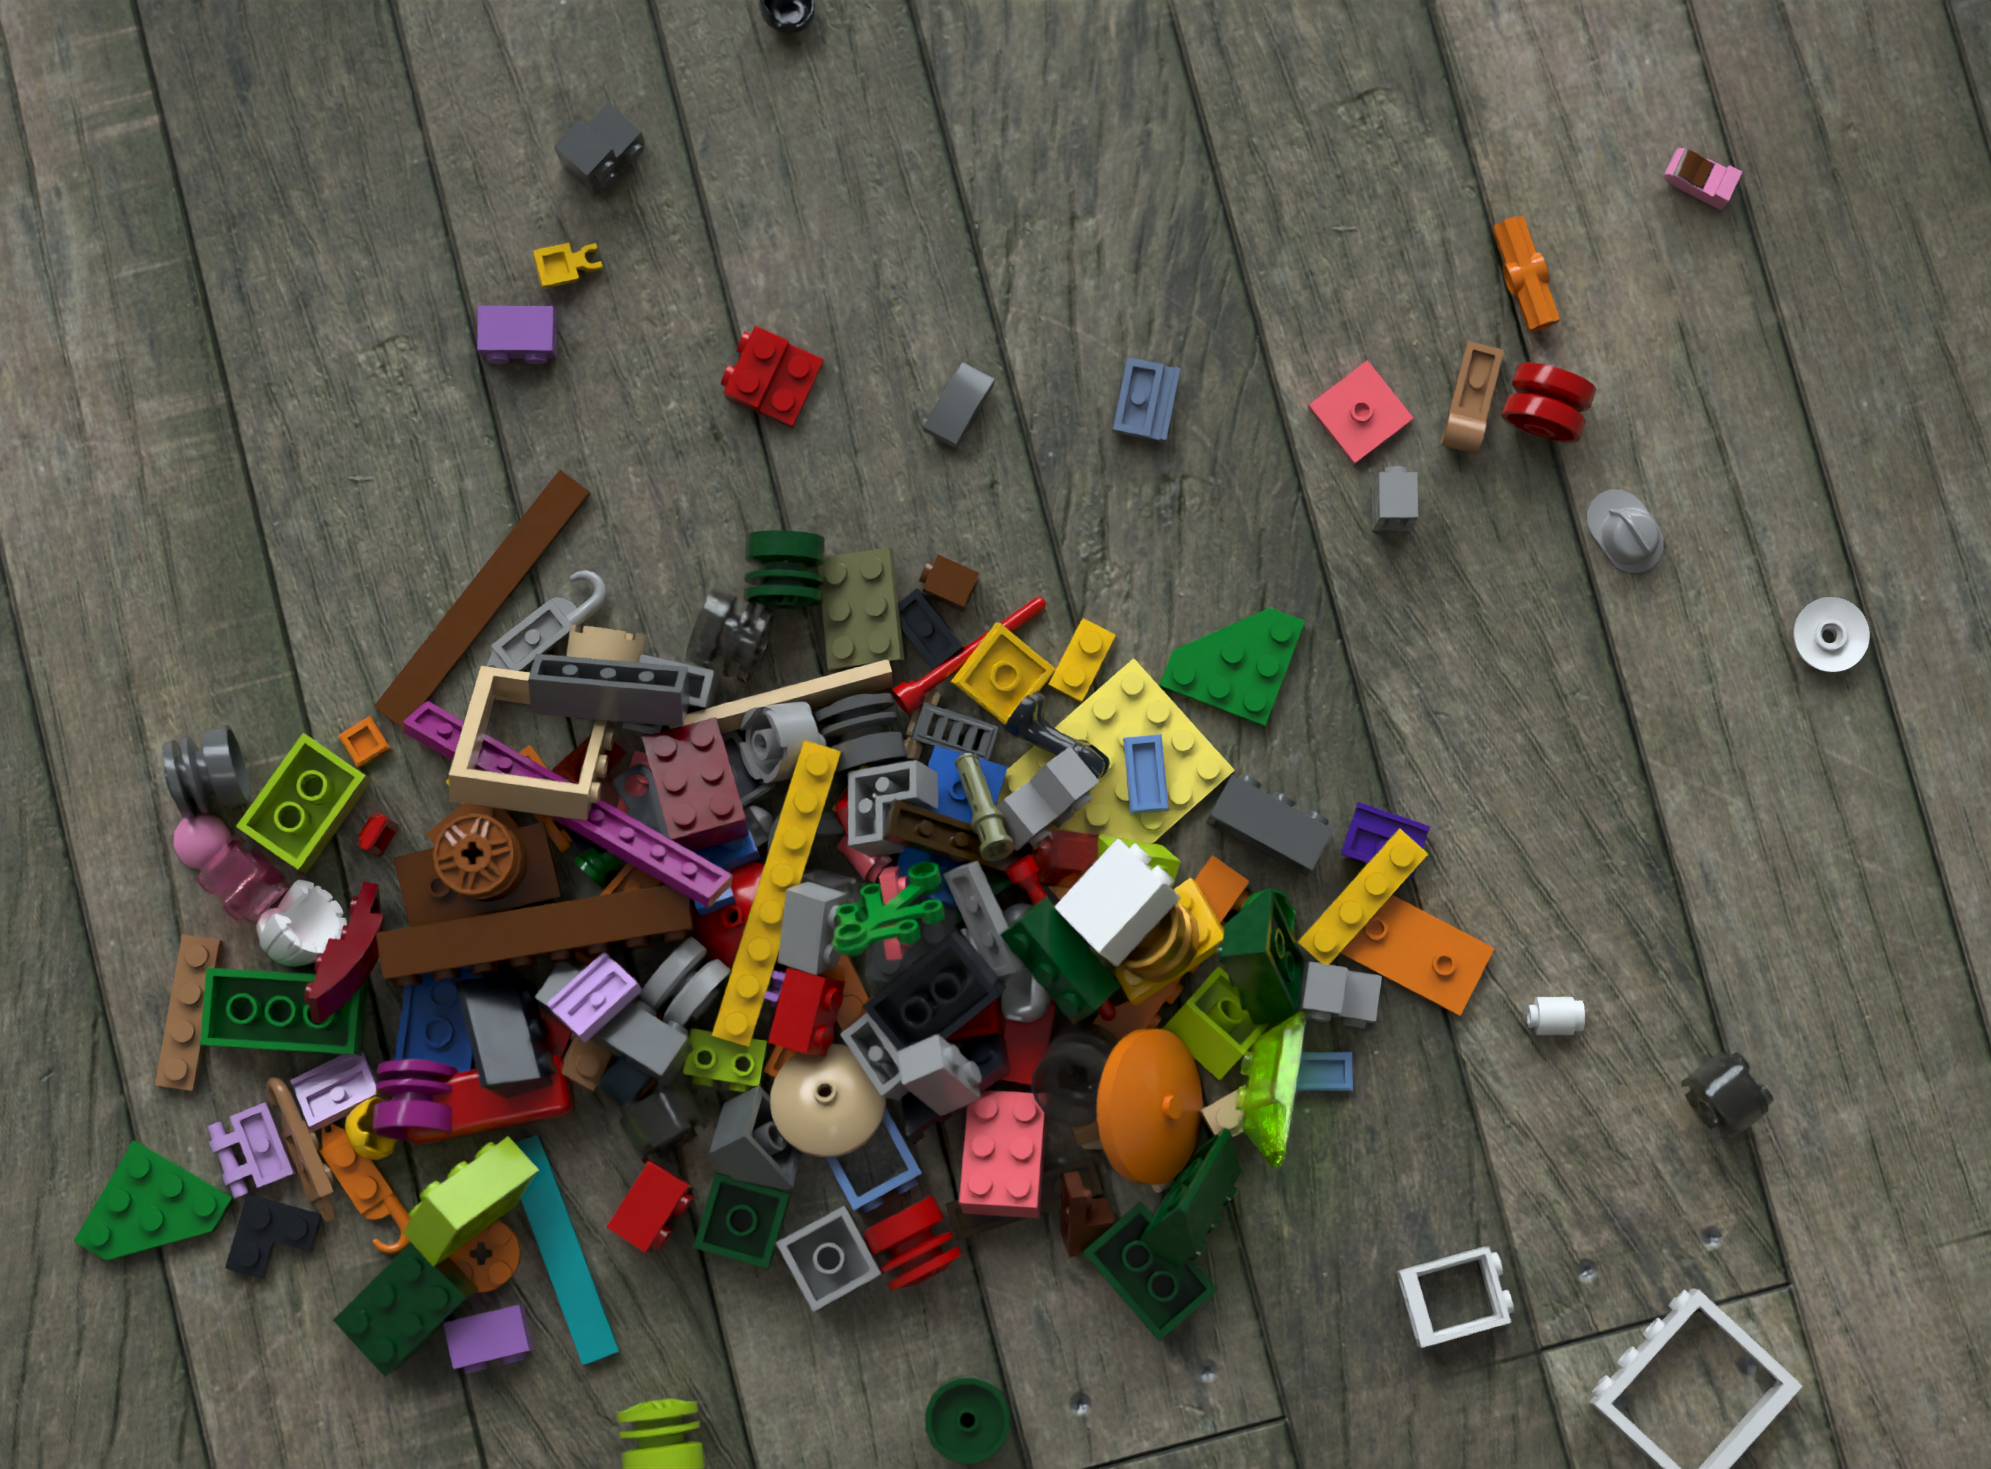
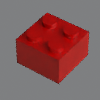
M648 1161L606 1228L645 1253L652 1252L654 1248L657 1250L662 1249L674 1231L669 1225L675 1215L683 1217L695 1197L690 1192L694 1186L659 1163Z

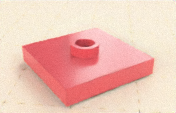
M1368 360L1308 405L1309 410L1353 465L1414 419Z

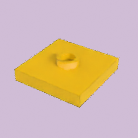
M996 622L951 680V683L1005 726L1020 702L1027 695L1032 696L1034 692H1039L1056 669L1001 623Z

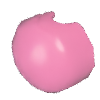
M197 811L196 817L190 819L182 818L175 828L173 847L178 858L188 867L208 870L220 865L230 853L231 832L219 815L212 812L203 814L201 811Z

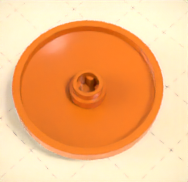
M1138 1029L1129 1033L1115 1046L1102 1072L1097 1099V1119L1101 1142L1113 1168L1123 1178L1132 1183L1159 1185L1170 1181L1185 1167L1198 1140L1202 1121L1200 1110L1203 1107L1200 1076L1188 1047L1174 1033L1163 1029Z

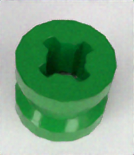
M590 848L585 855L578 856L574 860L600 887L606 883V876L611 871H617L622 866L608 851L598 854L595 848Z

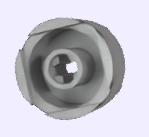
M788 702L751 708L746 712L741 722L740 731L746 730V742L740 743V752L744 765L753 778L763 779V783L792 779L804 740L826 746L824 737L818 733L811 708L807 702Z

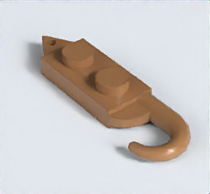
M270 1078L266 1083L267 1095L271 1105L276 1106L279 1104L282 1111L281 1122L283 1131L280 1134L309 1204L313 1202L325 1222H329L335 1219L330 1196L334 1192L331 1187L333 1185L332 1173L326 1164H322L317 1152L319 1149L318 1139L314 1131L310 1128L308 1129L305 1121H302L290 1090L279 1078Z

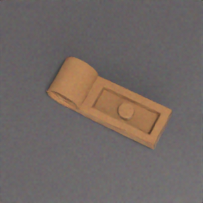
M1467 341L1441 445L1478 454L1484 437L1486 419L1504 350Z

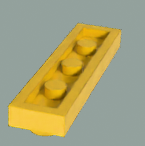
M1398 829L1297 943L1319 963L1329 965L1424 860L1428 853L1406 833Z

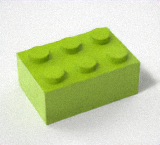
M302 733L236 827L297 870L307 874L373 780L305 733Z
M506 1137L497 1145L493 1142L485 1145L475 1155L476 1160L469 1165L465 1161L458 1164L448 1174L447 1177L449 1179L442 1184L438 1181L430 1184L420 1194L422 1201L408 1214L411 1220L403 1234L433 1267L514 1209L538 1173L539 1169L509 1137Z

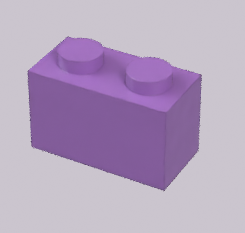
M478 306L477 350L481 357L487 358V362L493 364L509 363L510 358H524V362L529 364H545L547 359H557L558 315L554 306Z
M524 1304L443 1323L453 1369L464 1367L465 1374L488 1369L486 1362L488 1360L501 1358L503 1365L525 1360L524 1352L534 1349Z

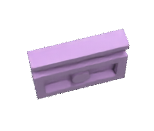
M603 952L547 1003V1006L573 1033L586 1043L633 1000L642 989L625 970Z
M361 1050V1056L341 1055L290 1080L311 1130L316 1131L349 1115L351 1110L367 1099L376 1096L383 1098V1096L376 1093L377 1082L363 1050Z

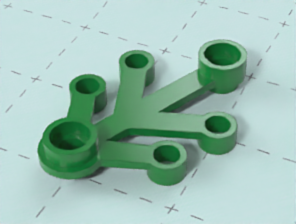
M929 861L913 865L908 870L910 884L884 906H882L881 885L869 884L864 886L860 890L863 905L867 907L868 919L863 923L860 922L861 916L856 904L849 903L836 909V916L839 926L835 929V937L832 940L834 950L845 956L853 957L862 954L871 943L897 938L900 944H912L918 941L921 937L919 926L912 919L922 918V921L926 924H935L942 921L945 917L942 902L939 900H928L919 905L905 906L919 895L928 896L939 890L941 876L938 865ZM898 923L894 926L880 928L881 926Z

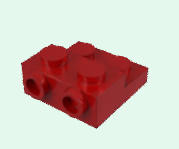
M755 325L751 333L745 331L739 340L736 352L741 353V356L736 366L734 367L729 364L723 374L720 385L726 387L723 392L725 399L793 429L822 369L824 359L790 344L789 340Z

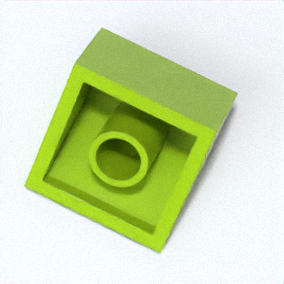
M1218 966L1163 1027V1030L1170 1031L1178 1036L1188 1047L1192 1056L1220 1080L1245 1054L1270 1023L1253 1024L1248 1011L1243 1010L1241 1007L1237 988H1232L1229 975Z

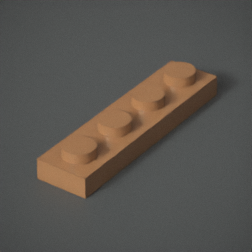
M186 934L181 936L155 1080L156 1086L196 1092L204 1047L200 1045L206 968H218L222 940Z

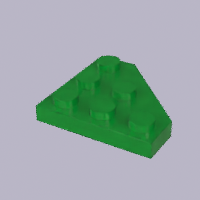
M1268 608L1174 649L1159 687L1265 727L1305 621L1273 608Z
M133 1140L75 1237L74 1242L104 1260H112L216 1231L232 1204L234 1197L137 1140Z

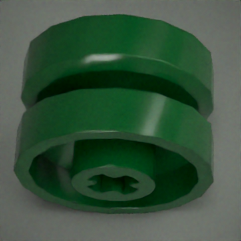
M960 1375L943 1382L932 1394L925 1412V1430L932 1446L944 1458L959 1464L979 1463L992 1457L1004 1445L1010 1429V1410L1003 1393L991 1381L976 1375ZM969 1412L974 1415L975 1421L973 1426L966 1427L964 1423L960 1422V1417L963 1413Z

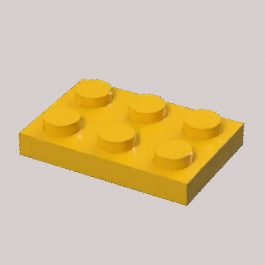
M1192 878L1173 890L1181 897L1177 902L1186 907L1197 921L1200 936L1197 953L1184 971L1175 978L1162 982L1145 981L1123 966L1118 965L1115 975L1129 1001L1135 1006L1216 953L1218 943L1223 941L1224 930L1198 883Z

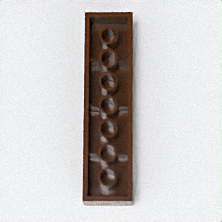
M662 885L376 933L383 979L394 982L395 987L408 988L423 985L422 978L433 976V980H438V982L460 979L461 971L471 970V973L477 976L499 972L498 965L510 963V967L522 969L537 966V959L548 957L549 961L558 963L561 960L564 962L575 960V952L587 951V955L590 954L592 957L600 956L603 952L611 954L613 953V946L624 944L625 948L629 950L651 947V940L663 938L667 944L684 942L689 938L690 933L697 932L692 899L669 885Z

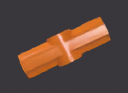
M1524 216L1511 217L1493 225V235L1504 262L1502 266L1504 279L1511 295L1516 296L1528 333L1537 332L1559 323V313L1548 286L1550 282L1548 269L1543 256L1540 253H1536Z

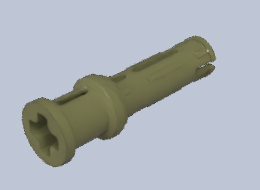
M964 753L956 758L954 764L972 810L971 828L979 836L982 858L987 861L1001 860L1013 852L1014 842L1006 834L1004 814L994 806L977 754Z

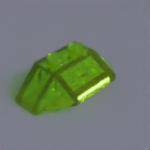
M1305 1012L1296 1013L1258 1037L1252 1051L1244 1052L1240 1074L1247 1075L1245 1087L1239 1086L1236 1096L1235 1109L1241 1110L1239 1125L1269 1165L1275 1169H1280L1286 1156L1307 1013Z

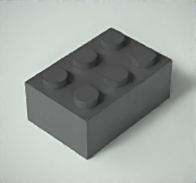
M1241 773L1239 778L1232 775L1206 823L1306 877L1313 870L1334 829L1327 826L1329 820L1314 811L1309 810L1307 814H1304L1293 808L1295 801L1281 793L1275 792L1273 796L1259 789L1262 784L1248 775Z

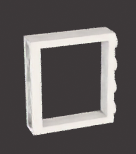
M1691 1288L1689 1292L1683 1290L1677 1298H1673L1669 1304L1672 1311L1663 1321L1657 1318L1646 1328L1643 1333L1646 1339L1637 1349L1632 1346L1620 1357L1617 1362L1620 1368L1611 1378L1605 1375L1598 1382V1385L1592 1391L1595 1396L1589 1403L1660 1469H1681L1615 1408L1612 1403L1695 1310L1699 1308L1777 1380L1698 1468L1729 1469L1803 1385L1699 1289Z

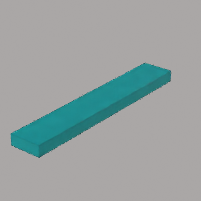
M540 1134L516 1142L515 1144L539 1169L521 1197V1201L581 1363L586 1365L619 1352V1346Z

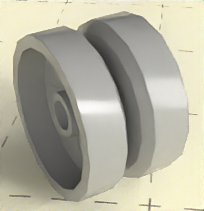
M691 936L654 973L639 993L637 1000L645 1003L657 1012L673 999L664 1013L663 1022L667 1024L671 1020L687 1029L718 997L721 989L729 980L731 970L720 960L715 959L696 972L706 958L707 949Z

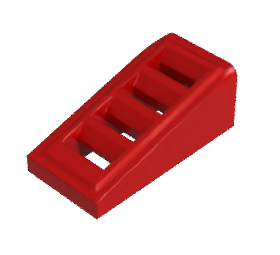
M375 811L370 815L356 838V844L375 856L382 857L398 831L399 825Z

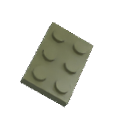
M882 548L824 557V564L818 566V575L824 578L820 591L823 592V603L821 605L828 670L836 671L857 668L883 660H889V663L904 661L893 549Z

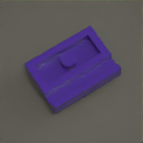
M1358 802L1340 855L1368 864L1398 829H1401L1423 849L1431 826ZM1416 869L1407 877L1408 879L1412 880L1414 878Z

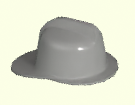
M1607 490L1598 494L1591 501L1587 511V525L1592 536L1618 569L1627 573H1641L1651 569L1660 560L1664 550L1663 535L1656 521L1638 498L1624 490Z

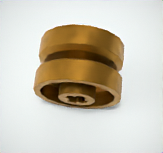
M1176 902L1119 965L1145 981L1162 982L1175 978L1189 966L1197 953L1200 938L1197 921L1186 907Z

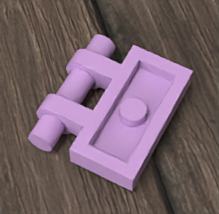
M264 1102L230 1116L235 1131L227 1135L221 1121L207 1126L212 1139L209 1145L212 1153H217L224 1170V1173L221 1174L225 1186H230L234 1199L249 1193L244 1179L251 1175L257 1188H262L296 1174L269 1102ZM239 1143L247 1160V1164L240 1167L231 1148Z

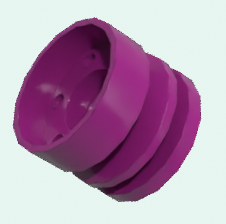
M405 1059L378 1064L377 1078L381 1079L382 1082L376 1084V1093L392 1100L375 1104L372 1132L378 1136L406 1141L410 1140L407 1137L405 1126L431 1128L453 1134L451 1127L452 1107L433 1102V1095L452 1092V1085L434 1082L437 1077H453L455 1073H458V1069L453 1066L423 1059Z

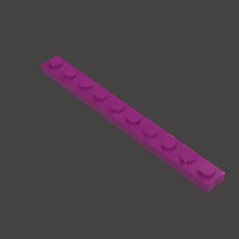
M426 701L403 721V733L453 761L464 721ZM487 734L484 735L475 770L571 783ZM599 799V803H592L588 821L547 815L707 908L712 906L732 886V874Z

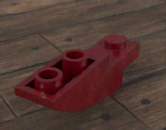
M363 882L359 896H354L351 901V920L349 926H343L340 939L328 938L324 953L319 952L315 962L316 977L314 983H308L305 991V1005L310 1006L312 1022L321 1023L342 1007L363 985L380 957L376 933L385 932L386 927L384 914H380L382 908L377 883Z

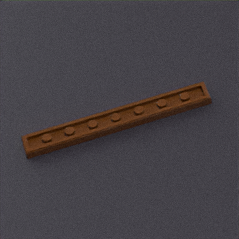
M561 469L557 472L376 702L374 707L403 729V721L422 704L430 700L591 495L590 491Z

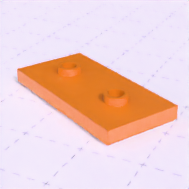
M1391 895L1339 954L1449 1012L1461 1016L1495 948Z

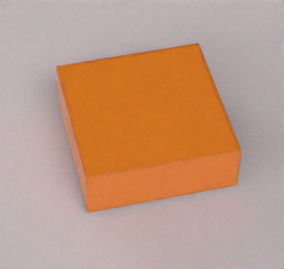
M371 716L338 735L356 767L359 769L391 750L390 745Z

